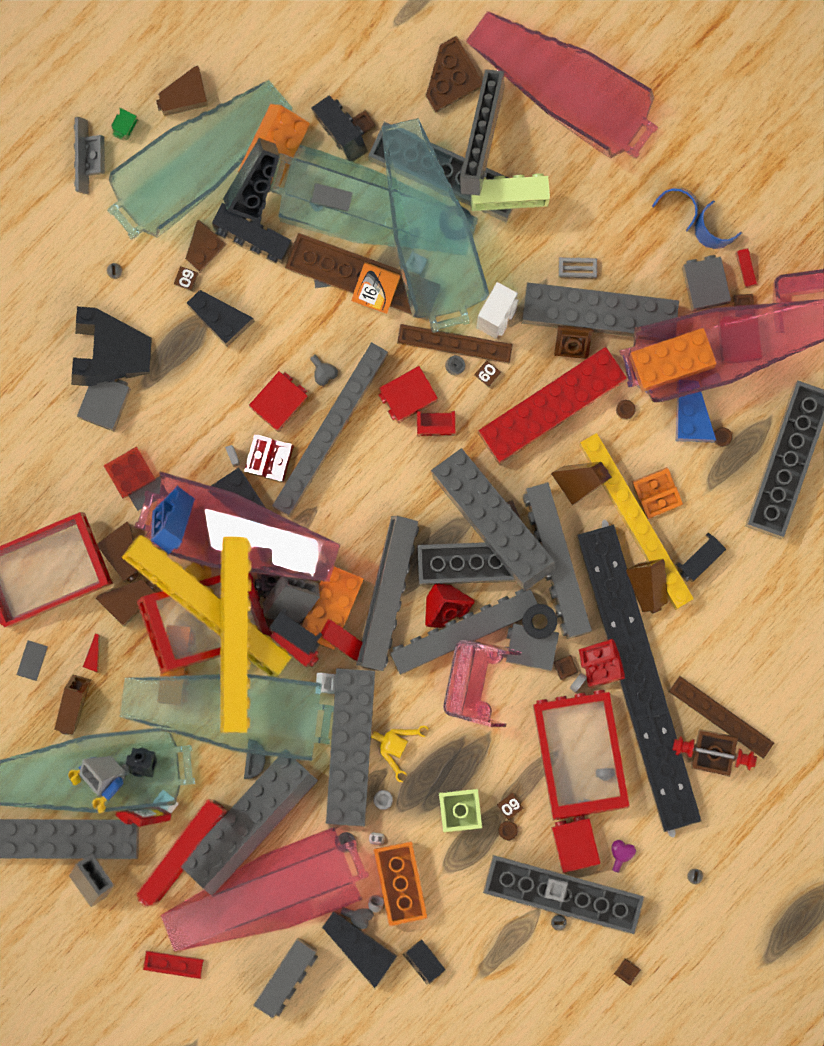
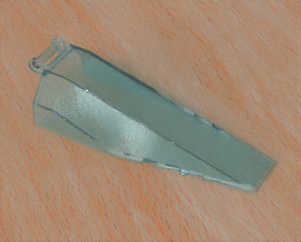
M267 80L247 90L245 93L239 94L223 104L221 103L215 108L169 129L110 172L109 182L118 201L108 208V213L119 221L129 233L128 236L131 240L136 238L142 231L158 238L214 192L242 163L270 104L282 105L290 111L293 108L273 84ZM121 207L125 209L138 225L136 228H133L119 211Z
M419 118L383 126L381 130L393 236L412 316L429 319L433 333L438 332L439 329L462 323L463 325L470 324L467 309L486 300L489 290L467 217L452 191V186L436 158V153L430 145V141ZM458 311L461 314L459 317L439 322L436 320L438 316Z
M300 145L294 157L279 153L280 158L272 184H270V192L282 195L279 211L280 222L350 242L468 255L478 218L374 169L317 149ZM285 164H291L285 186L280 188L279 184ZM315 183L353 192L349 211L346 212L311 203Z
M220 674L125 678L120 717L236 752L312 761L314 743H330L328 736L331 712L334 711V706L319 704L322 683L247 674V678H250V689H247V697H250V709H247V717H250V728L247 729V733H220ZM318 710L324 711L321 737H315Z
M160 727L86 735L1 759L0 806L98 813L97 808L94 809L92 803L95 798H101L102 795L98 796L82 777L78 785H73L68 777L71 770H79L78 767L82 765L83 759L91 757L110 756L119 765L126 764L127 756L131 754L132 748H146L149 751L155 752L158 761L153 778L145 776L136 777L129 773V775L124 777L122 787L109 801L106 800L104 803L106 806L104 812L172 806L176 804L181 785L195 784V778L192 776L190 753L192 745L177 747L169 728ZM179 752H183L185 779H180Z

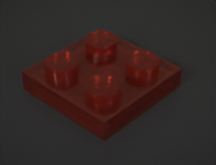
M137 446L103 465L122 499L156 480Z

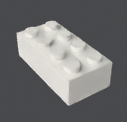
M497 282L478 315L476 328L497 339L498 335L502 336L507 328L508 319L511 320L516 312L519 301L516 299L517 293Z

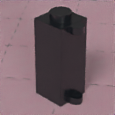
M709 532L706 534L709 540L683 565L679 562L675 564L681 571L680 576L686 582L689 580L694 582L726 550Z
M283 608L270 626V629L308 656L311 652L314 654L320 646L318 641L323 634L319 632L315 636L286 616L287 609Z

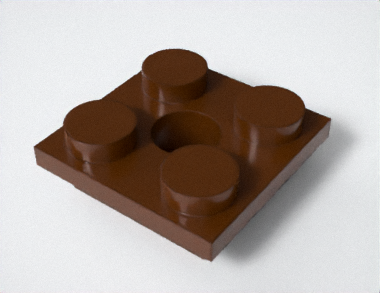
M558 325L554 356L587 359L589 357L592 329ZM570 342L578 343L575 346L569 345Z

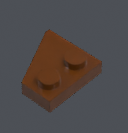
M198 219L185 259L197 271L201 272L226 244Z

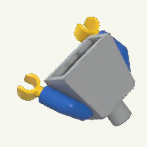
M91 757L83 759L82 765L78 767L79 770H71L68 777L73 785H78L82 777L98 796L102 795L101 798H95L92 803L94 809L97 808L98 812L102 813L106 809L104 804L106 800L109 801L122 787L124 777L129 775L130 772L126 764L119 765L113 757Z

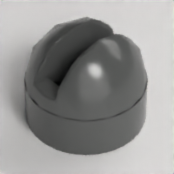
M112 263L107 267V274L112 279H118L122 275V268L119 264ZM112 266H115L116 275L112 273Z
M691 869L687 874L688 881L692 884H699L703 880V873L699 869ZM695 872H698L697 882L693 881Z
M556 915L551 920V926L557 931L563 930L567 925V921L562 915ZM554 921H564V925H554Z

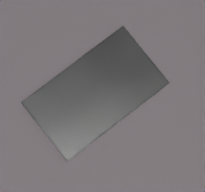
M159 476L128 495L137 511L167 496L169 492Z
M27 640L17 675L37 681L48 646Z

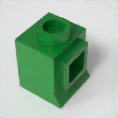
M119 108L120 114L116 115L111 124L112 135L120 140L123 138L128 140L138 119H136V115Z

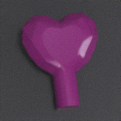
M618 839L611 845L612 854L615 858L612 871L617 873L620 872L623 862L629 861L636 854L634 845L625 844L622 840Z

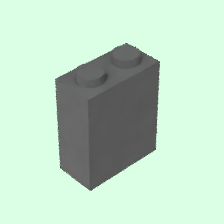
M710 255L704 257L705 260L697 262V259L686 261V264L683 265L682 270L692 312L726 305L731 302L721 257Z
M117 379L116 382L105 381L97 383L95 386H88L77 417L115 432L131 391L130 387L127 386L128 383Z
M283 573L263 602L264 617L275 620L283 608H286L287 612L285 615L300 625L320 597L318 583Z
M513 624L512 628H508L507 639H510L509 647L505 646L503 658H506V663L552 671L559 633L553 632L547 638L536 639L526 633L523 625Z
M93 854L78 862L69 875L90 907L106 898L114 887V884Z

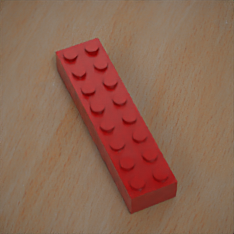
M604 347L479 429L478 434L497 463L501 464L624 383L627 377L607 347Z

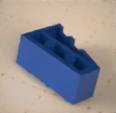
M679 381L677 384L676 441L710 443L716 441L699 382Z
M176 486L152 511L151 541L167 553L179 548L195 501L194 497L179 486Z

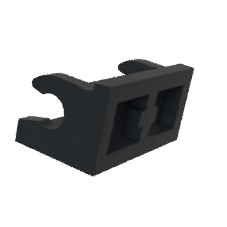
M422 939L403 953V956L426 985L446 971Z

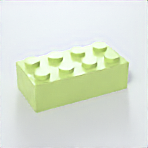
M541 173L533 174L532 177L514 175L513 178L506 179L505 176H495L494 179L486 180V177H484L480 196L471 195L472 211L547 207L550 200L549 178Z

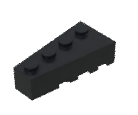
M258 138L223 198L227 211L259 223L261 222L267 194L270 192V184L280 158L275 143Z
M224 203L221 204L212 221L216 235L224 239L229 237L233 239L232 242L240 247L245 245L250 248L249 251L256 255L261 253L267 256V260L275 264L277 262L283 263L292 245V240L270 228H267V230L263 229L264 226L259 222L253 220L249 222L247 218L227 211Z
M333 911L322 928L375 989L397 958V955Z

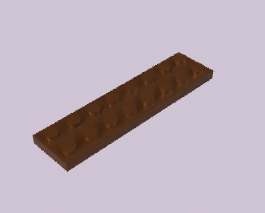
M301 233L297 234L285 266L286 270L354 294L364 263L372 264L401 275L390 308L428 321L441 284Z

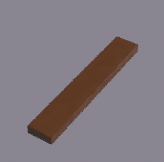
M400 324L397 344L503 363H510L513 344L404 324Z
M681 676L677 678L668 691L728 735L737 736L738 742L754 751L762 759H764L774 745V742Z

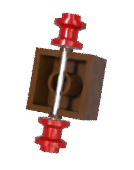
M699 729L696 745H694L695 739L687 742L683 741L682 736L674 740L673 751H676V755L679 756L683 752L687 753L688 758H691L692 753H694L691 764L692 769L730 776L733 761H735V768L745 765L749 771L751 767L755 768L757 761L754 751L744 754L742 749H738L737 754H735L738 741L737 736Z

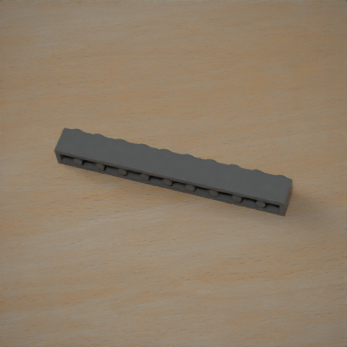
M371 342L272 505L274 509L290 518L388 356L386 350Z

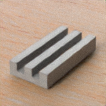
M559 257V277L597 278V258ZM563 263H593V266H563ZM563 270L593 271V273L563 272Z

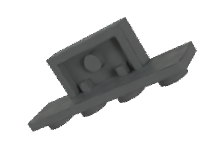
M75 117L74 186L76 192L89 194V176L105 174L104 136L88 137V120Z

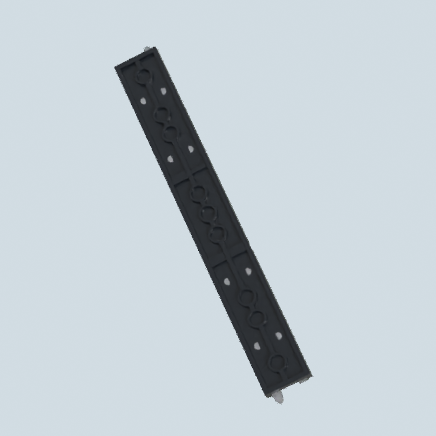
M603 520L602 528L578 534L577 539L607 640H614L621 658L625 679L619 680L662 829L663 832H668L670 837H675V829L701 822V817L682 753L678 756L676 751H673L674 740L677 739L634 590L626 572L627 567L614 524L609 526V523Z

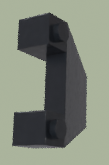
M77 306L75 334L94 335L92 359L73 357L71 385L95 386L97 383L105 381L113 382L119 378L125 377L127 379L149 374L151 337L98 308Z

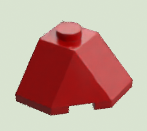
M435 583L426 597V627L443 628L448 621L456 617L459 619L463 618L462 616L466 615L474 604V599L450 584Z

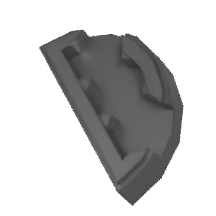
M249 740L244 779H250L259 775L266 762L265 753L257 743Z

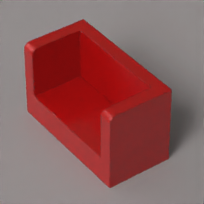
M417 411V436H455V411H451V413H421V411Z

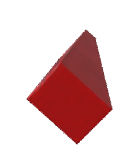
M749 248L738 250L735 255L744 286L756 285L757 282Z
M95 633L83 668L98 673L100 635Z

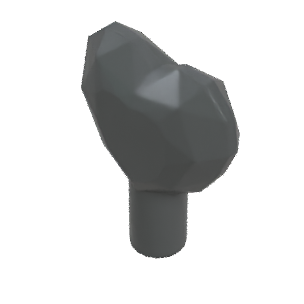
M316 354L310 358L316 367L314 377L318 385L324 386L328 383L329 379L337 377L338 370L335 366L329 363H322Z
M343 907L340 913L351 918V922L358 929H366L369 925L368 921L374 916L373 912L367 908L353 911Z

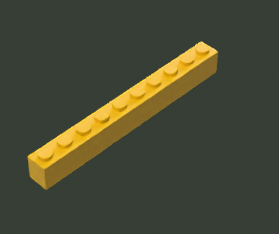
M596 433L580 442L579 446L589 463L602 462L608 469L612 478L602 486L646 561L664 559L667 597L674 609L677 610L694 599L598 434Z
M141 535L136 538L122 558L221 637V598L215 596L209 587L199 583L194 575L184 571L178 562L168 558L166 552L152 545L150 539ZM251 623V628L248 630L251 646L250 650H247V658H250L254 665L273 679L281 673L292 657L288 655L284 648L278 647L273 643L271 637L263 635L257 626Z
M225 535L221 537L220 733H247V729L250 728V717H247V709H250V697H247V689H250V678H247V670H250L251 662L250 658H247V650H250L251 646L250 638H248V630L251 628V621L248 619V611L251 609V600L248 599V591L251 590V580H248V572L251 571V561L248 560V552L251 551V541L248 540V536Z

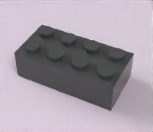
M297 938L253 1006L272 1019L275 1015L279 1017L286 1006L283 1002L286 998L288 1000L291 999L297 990L294 988L297 982L301 984L307 972L304 970L308 965L312 967L318 958L315 955L317 950L300 938Z

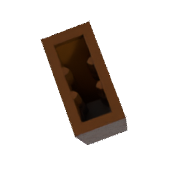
M199 65L194 66L159 92V99L156 100L158 110L162 111L164 116L208 106Z
M602 462L562 466L551 473L572 505L584 499L612 478Z
M128 522L97 543L101 552L125 583L127 581L131 583L139 577V571L122 558L134 542L132 528Z
M664 559L640 562L628 568L626 572L642 612L651 611V613L661 611V607L668 603Z
M141 579L98 595L96 599L125 626L140 612L137 600L142 596L155 593L156 587L149 580L145 582Z
M74 674L71 676L63 691L54 730L64 735L74 734L80 720L91 679Z

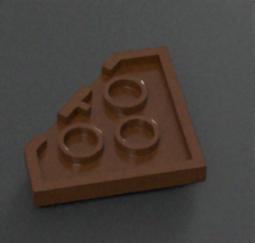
M457 35L440 44L427 88L426 98L435 113L482 86L483 81Z

